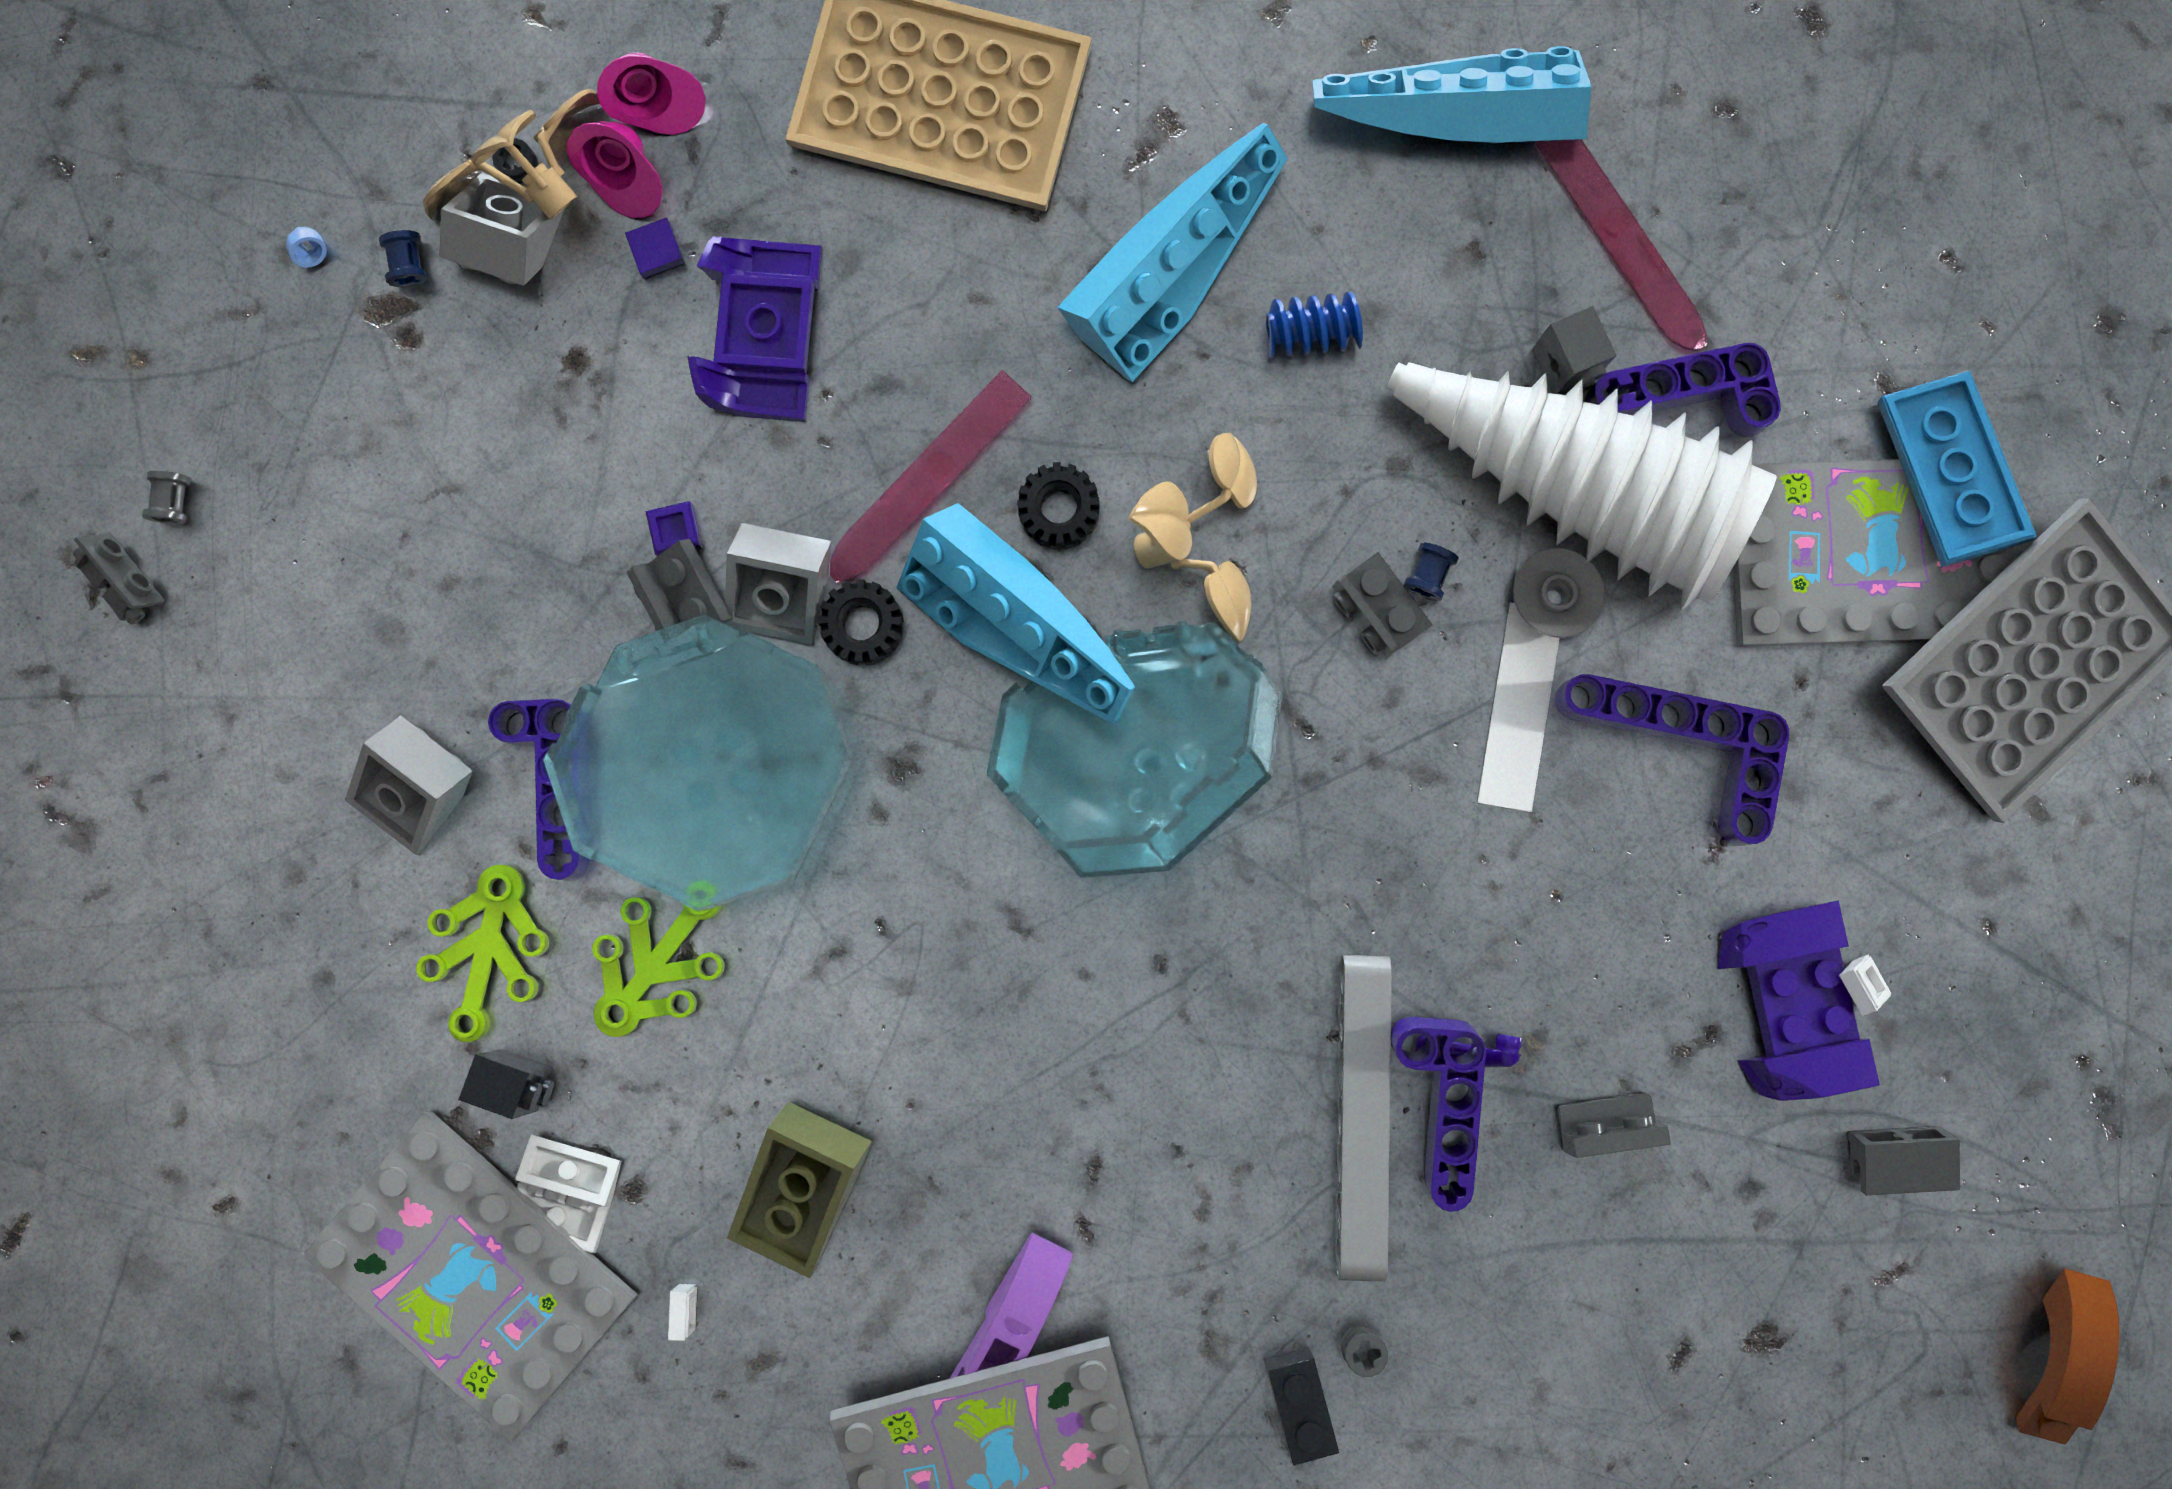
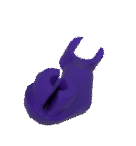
M1498 1034L1495 1041L1496 1049L1486 1048L1485 1068L1511 1067L1521 1057L1519 1050L1522 1046V1038ZM1420 1035L1417 1038L1415 1051L1424 1045L1425 1036ZM1453 1042L1450 1047V1053L1453 1055H1463L1470 1049L1471 1045Z

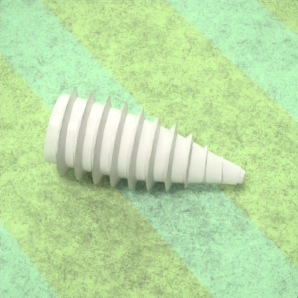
M1409 362L1407 366L1401 363L1397 364L1387 385L1388 389L1394 391L1393 396L1424 418L1425 424L1431 423L1449 438L1448 448L1450 451L1460 447L1474 460L1472 479H1476L1489 471L1501 482L1498 504L1503 503L1518 493L1529 503L1527 526L1547 513L1558 522L1556 545L1573 533H1578L1588 540L1587 563L1604 550L1609 551L1619 557L1617 580L1637 566L1650 574L1648 597L1666 583L1682 590L1681 611L1697 598L1710 603L1716 596L1754 530L1777 478L1776 475L1752 465L1753 441L1750 440L1735 453L1729 455L1719 451V426L1714 428L1700 441H1696L1685 436L1686 413H1683L1668 427L1664 428L1652 424V400L1633 416L1619 413L1618 389L1612 392L1599 405L1583 402L1582 380L1566 395L1547 393L1546 373L1532 387L1510 385L1508 371L1497 382L1473 378L1471 371L1464 376L1439 371L1435 367L1431 369Z

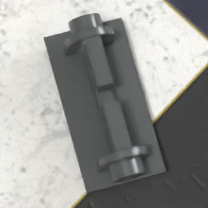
M110 533L81 536L74 539L79 546L73 552V556L76 558L75 566L82 571L95 589H103L109 582L111 586L102 597L121 621L127 620L129 624H135L144 618L145 612L142 610L144 607L161 605L166 602L153 586L151 579L141 572L125 552L123 545L114 539Z

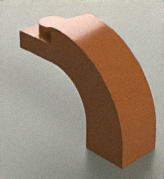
M2064 1268L2043 1298L2050 1326V1351L2047 1366L2037 1388L2016 1416V1421L2020 1433L2066 1445L2078 1427L2092 1430L2106 1405L2117 1367L2119 1315L2115 1295L2109 1280Z

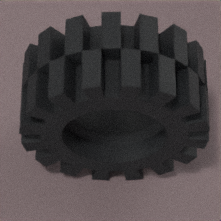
M1053 462V467L1049 468L1042 465L1038 467L1037 473L1034 475L1030 473L1026 477L1025 485H1021L1017 506L1020 522L1028 536L1031 535L1037 544L1041 546L1046 544L1049 546V549L1057 550V547L1064 546V549H1069L1076 542L1079 544L1084 542L1086 536L1094 531L1100 512L1097 487L1094 482L1091 483L1089 475L1084 470L1082 473L1077 471L1075 465L1068 464V467L1061 466V462ZM1064 490L1074 497L1077 508L1071 519L1066 522L1055 523L1049 521L1043 515L1041 503L1049 492Z
M856 579L857 583L850 584L849 581L841 583L842 588L837 591L833 588L828 593L830 598L827 602L823 600L820 607L822 614L821 616L818 615V624L821 627L819 632L827 647L838 658L846 660L853 665L864 663L867 666L873 665L876 660H885L888 658L887 654L891 650H896L898 639L903 636L902 622L904 620L898 603L887 589H883L880 584L873 581L872 583H867L865 579ZM857 606L872 608L876 611L879 618L877 631L865 640L851 638L847 635L844 628V620L847 613Z

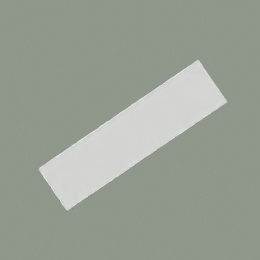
M1512 602L1509 605L1477 803L1532 812L1559 638L1543 635L1531 628L1520 616L1515 603Z

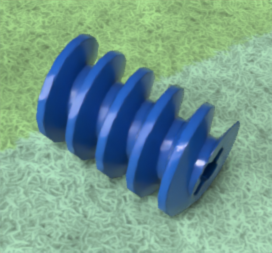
M1345 292L1341 305L1335 294H1327L1323 307L1317 296L1311 295L1307 299L1305 309L1299 298L1291 297L1287 311H1285L1280 299H1273L1269 313H1266V338L1270 358H1274L1277 344H1282L1287 356H1292L1296 342H1300L1305 355L1310 354L1313 341L1317 340L1323 353H1328L1331 339L1337 340L1341 351H1346L1349 337H1354L1359 350L1362 347V316L1357 299L1352 292Z

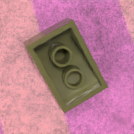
M788 1101L767 1128L727 1239L807 1278H811L854 1187L872 1141Z

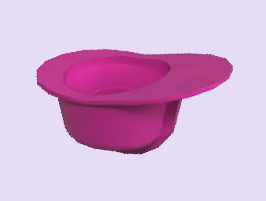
M629 53L613 60L603 69L597 82V96L600 105L611 118L657 133L675 135L687 132L699 123L705 112L706 97L702 85L692 73L678 66L657 60L645 53Z
M600 121L599 123H584L572 131L567 139L566 151L571 165L611 208L629 218H645L657 210L661 204L663 192L660 177L652 164L644 156L645 150L642 141L633 129L615 121Z

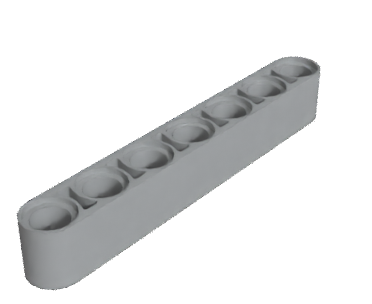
M1342 955L1340 963L1336 1273L1338 1280L1385 1282L1388 1273L1392 980L1389 956Z

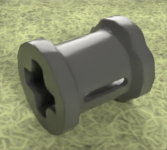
M168 471L147 472V480L151 482L149 505L147 509L143 510L142 517L159 523L185 524L187 521V516L183 514L185 488L191 486L192 479L186 475Z
M1357 1325L1349 1328L1346 1335L1341 1339L1340 1351L1348 1367L1355 1374L1361 1377H1373L1385 1368L1388 1361L1386 1345L1380 1339V1336L1369 1327ZM1367 1341L1372 1349L1367 1353L1368 1359L1363 1361L1360 1360L1356 1353L1360 1351V1343Z

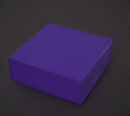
M667 217L625 232L642 278L685 263Z
M690 501L645 511L654 553L657 557L679 540L690 539L695 549L702 548L693 504Z

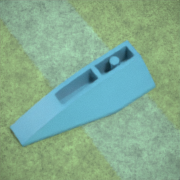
M1564 46L1551 47L1546 52L1528 53L1524 49L1511 48L1502 51L1501 54H1488L1350 75H1327L1323 79L1313 80V98L1315 108L1359 123L1404 134L1454 141L1491 143L1587 139L1591 84L1580 51H1574Z
M1262 123L1239 139L1163 199L1115 244L1057 307L1079 339L1127 380L1133 382L1192 318L1288 158L1268 124Z
M959 503L924 518L896 588L962 644L1112 724L1118 721L1135 686L1109 648L1065 596L1027 559Z

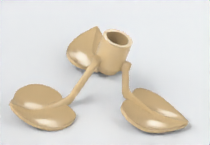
M586 89L569 98L552 114L533 137L537 143L539 142L550 169L543 163L534 168L513 145L515 135L536 117L533 110H528L510 120L500 129L496 137H491L485 141L469 160L445 174L430 188L423 199L424 209L428 217L433 220L439 203L448 190L461 177L477 170H483L522 195L529 204L534 201L550 220L554 218L578 196L561 178L565 172L555 159L549 145V139L556 128L574 114L587 107L600 104L597 92L592 89ZM504 147L526 171L527 175L522 181L527 188L485 161L497 150Z
M1222 433L1213 439L1209 449V464L1212 475L1217 484L1223 489L1217 498L1189 514L1188 504L1183 493L1174 483L1165 481L1150 488L1140 498L1130 513L1128 520L1144 531L1138 534L1134 540L1136 557L1144 568L1150 569L1170 563L1174 570L1184 567L1204 569L1209 573L1204 581L1208 602L1235 643H1240L1245 636L1251 615V594L1244 575L1230 561L1222 562L1218 567L1212 561L1185 559L1192 547L1191 522L1226 503L1230 497L1239 509L1246 508L1253 502L1256 495L1257 476L1250 455L1232 433Z

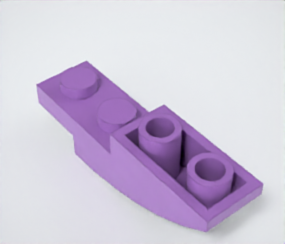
M1031 1232L985 1309L986 1319L950 1379L1027 1358L1063 1283L1073 1258L1072 1252Z

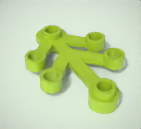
M499 864L487 868L478 879L477 891L450 909H437L433 911L427 920L428 929L433 935L448 937L456 933L459 923L485 909L480 928L439 954H428L421 957L416 965V972L421 980L425 982H438L446 977L448 970L474 954L462 1006L456 1008L448 1020V1028L451 1035L461 1042L480 1040L489 1031L490 1017L482 1008L493 960H495L508 981L506 991L511 1000L527 1002L532 1000L538 992L536 979L526 974L501 933L504 914H506L519 933L517 946L523 955L536 957L544 954L549 947V938L544 931L537 929L520 900L525 887L524 880L515 868L508 865ZM498 879H502L506 883V891L501 896L495 895L492 889L493 883ZM446 914L450 919V926L443 932L438 928L437 920L441 915ZM531 934H536L540 939V947L534 952L530 951L526 945V940ZM432 959L439 965V972L434 977L429 976L426 972V965ZM521 979L529 984V992L525 997L519 996L515 990L516 983ZM464 1015L470 1016L473 1020V1027L468 1033L462 1031L459 1025L460 1019Z
M697 883L686 890L682 900L683 911L653 951L648 924L651 916L650 904L645 899L639 897H632L623 902L620 914L622 919L629 924L635 969L634 976L625 988L619 958L623 953L622 941L615 935H601L592 945L594 957L601 962L605 992L596 1002L593 1012L595 1024L602 1033L611 1037H621L631 1033L637 1027L640 1019L666 1015L684 1018L690 1016L695 1011L697 1001L695 996L688 990L674 991L668 998L639 1000L652 984L698 977L709 981L715 980L723 974L725 968L724 961L720 955L713 952L703 953L694 960L668 963L699 920H709L720 912L722 896L715 886ZM702 892L708 897V905L700 911L694 907L693 899L696 894ZM638 902L643 907V915L640 919L633 920L629 916V908L633 903ZM605 940H611L615 945V952L609 958L605 957L600 950ZM708 957L713 958L717 963V970L713 975H707L702 970V962ZM679 995L685 996L689 1001V1007L684 1013H680L674 1008V1000ZM613 1005L620 1006L624 1012L623 1019L618 1023L613 1022L609 1017V1010Z

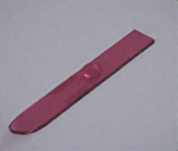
M1583 140L1537 141L1535 146L1657 327L1671 342L1682 349L1691 351L1702 350L1707 345V333L1698 311Z
M1001 370L845 533L836 545L830 560V576L836 582L850 580L874 564L1032 399V396L1006 372Z

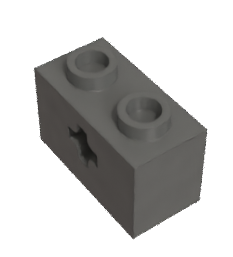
M1594 306L1551 323L1532 348L1543 375L1546 373V380L1552 394L1560 395L1569 392L1580 380H1582L1583 393L1590 390L1595 385L1596 380L1607 374L1605 368L1617 356Z

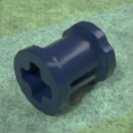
M397 230L387 232L379 237L380 246L386 250L389 272L385 274L386 283L394 287H409L420 285L428 280L427 272L421 268L418 251V246L422 243L420 233L411 230Z
M1424 542L1419 546L1418 551L1421 553L1413 575L1410 578H1406L1403 586L1424 598L1441 601L1444 592L1441 590L1450 567L1457 564L1459 557L1452 551L1439 545Z

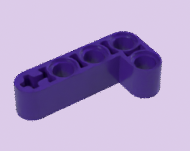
M1742 343L1610 371L1595 383L1585 397V402L1599 405L1606 399L1602 394L1605 390L1610 395L1618 389V395H1620L1629 388V393L1622 395L1618 399V412L1632 416L1650 400H1652L1653 413L1721 398L1729 428L1741 437H1753L1759 434L1779 417L1781 411V403L1770 358L1760 345L1754 343ZM1736 360L1748 365L1750 377H1744L1737 372L1735 368ZM1690 370H1698L1703 373L1707 380V386L1701 387L1696 385L1690 377ZM1646 379H1653L1659 382L1663 389V396L1651 394L1646 387ZM1746 404L1755 405L1759 409L1761 421H1755L1747 415Z
M559 699L501 702L489 714L488 726L492 735L508 744L535 746L538 867L550 879L576 880L585 874L590 861L587 722L585 715L580 708ZM566 710L570 717L569 726L562 733L556 734L552 728V719L559 711ZM520 712L524 720L523 727L520 732L510 736L506 728L507 720L514 713ZM566 755L571 763L570 772L563 779L557 780L553 774V764L559 757ZM567 801L571 806L572 815L566 824L559 826L554 820V810L558 804ZM554 833L572 835V840L554 839ZM564 853L571 854V863H566L563 866L556 865V856H562Z
M1406 1017L1397 1021L1392 1027L1391 1046L1399 1061L1407 1068L1433 1071L1424 1172L1425 1184L1438 1207L1449 1212L1459 1211L1471 1202L1474 1193L1486 1061L1485 1044L1474 1027L1467 1022L1452 1019ZM1412 1034L1425 1036L1424 1045L1419 1050L1408 1052L1402 1049L1403 1042L1408 1036ZM1461 1037L1472 1039L1470 1049L1463 1055H1453L1450 1053L1451 1044L1456 1039ZM1455 1084H1465L1468 1086L1467 1093L1462 1099L1457 1101L1446 1099V1093L1451 1086ZM1451 1130L1464 1132L1462 1140L1455 1146H1445L1442 1144L1443 1137ZM1446 1164H1450L1451 1172L1457 1182L1450 1183L1449 1190H1442L1441 1186L1447 1185L1449 1181V1169Z

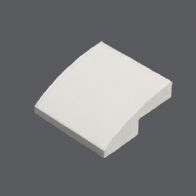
M531 1134L515 1179L519 1181L517 1189L545 1211L547 1216L557 1226H562L572 1236L569 1237L583 1250L596 1253L614 1195L621 1161Z

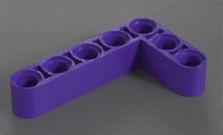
M1581 674L1573 677L1558 688L1555 695L1557 709L1564 717L1571 720L1731 752L1718 818L1719 833L1727 843L1734 846L1758 844L1770 836L1773 829L1789 741V727L1781 715L1771 711L1591 674ZM1574 686L1583 687L1588 692L1590 702L1586 709L1579 708L1573 703L1571 691ZM1620 695L1629 697L1634 703L1635 711L1631 718L1622 716L1617 709V699ZM1666 704L1674 706L1679 713V723L1676 727H1671L1664 722L1662 710ZM1711 714H1716L1723 720L1724 732L1720 737L1714 735L1709 730L1708 719ZM1757 723L1764 725L1769 732V741L1766 746L1759 744L1755 740L1754 727ZM1750 767L1755 769L1761 777V785L1757 791L1751 790L1745 781L1746 772ZM1742 812L1749 815L1753 822V830L1748 837L1744 836L1737 827V819Z

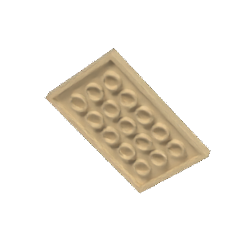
M825 0L785 140L787 145L1046 212L1090 53L1092 37L947 0Z

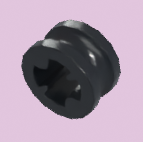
M514 138L513 145L536 168L538 166V158L534 151L523 140ZM504 147L497 150L492 156L495 168L517 183H524L522 179L527 175L526 171L514 164V169L511 170L510 165L506 162L511 154Z

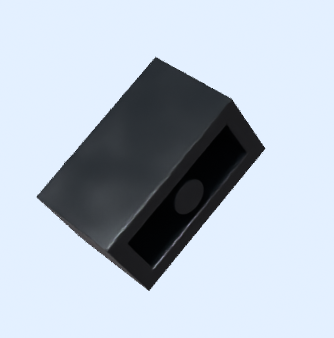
M503 1049L475 1054L458 1100L510 1119L537 1112L538 1107L543 1108L551 1096L554 1081L549 1080L553 1067Z
M1309 1347L1263 1359L1293 1466L1339 1454L1315 1359Z

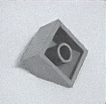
M482 172L441 209L439 257L455 262L464 269L478 270L499 277L503 282L524 286L544 266L564 210L550 220L534 201L529 204L522 195L491 175Z
M742 523L727 552L725 605L732 619L725 623L724 627L813 645L818 626V615L820 616L821 613L820 607L828 581L831 541Z
M399 716L363 743L345 801L417 855L424 849L462 800L473 770L467 767L461 759L450 754L433 741L423 730L415 727L402 716Z

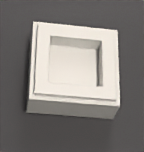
M1869 955L1853 960L1839 974L1862 1016L1876 1012L1891 996L1888 986Z
M679 1284L670 1291L668 1340L685 1341L695 1331L696 1284Z

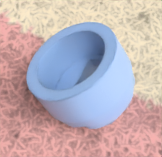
M298 227L287 236L286 249L291 260L296 265L305 268L314 267L320 264L326 257V245L322 237L315 230L309 227ZM308 241L314 247L308 251L302 242Z

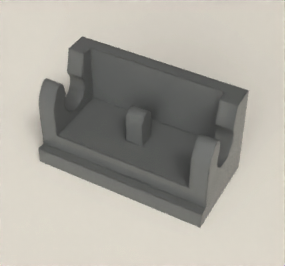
M1929 1126L1848 1131L1852 1179H1860L1861 1192L1866 1196L1960 1190V1140L1943 1127Z

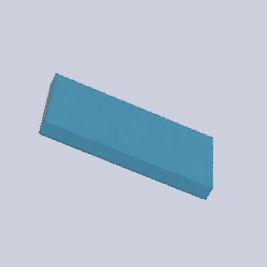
M1970 370L1881 396L1877 402L1941 567L2025 544L2037 537Z

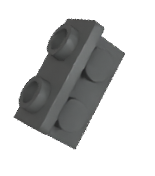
M690 539L679 540L650 563L634 565L627 570V575L634 586L635 594L642 601L655 626L657 635L668 650L696 645L732 619Z
M1379 552L1347 575L1340 577L1332 586L1337 592L1333 595L1337 606L1348 618L1352 615L1355 616L1364 628L1360 634L1366 645L1375 654L1382 652L1386 659L1433 625Z
M1643 1093L1560 1105L1558 1107L1564 1152L1573 1157L1581 1158L1671 1145L1668 1125L1655 1121L1652 1097L1649 1094Z

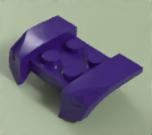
M724 237L710 238L698 261L697 267L703 270L711 280L721 281L714 360L687 356L695 394L709 408L750 418L805 422L809 377L806 372L814 290L818 291L821 245Z
M1839 900L1742 922L1723 933L1718 969L1747 967L1766 1056L1737 1061L1759 1095L1779 1101L1823 1098L1880 1085L1870 1039H1860L1851 996L1839 976L1844 970L1840 948L1849 946Z

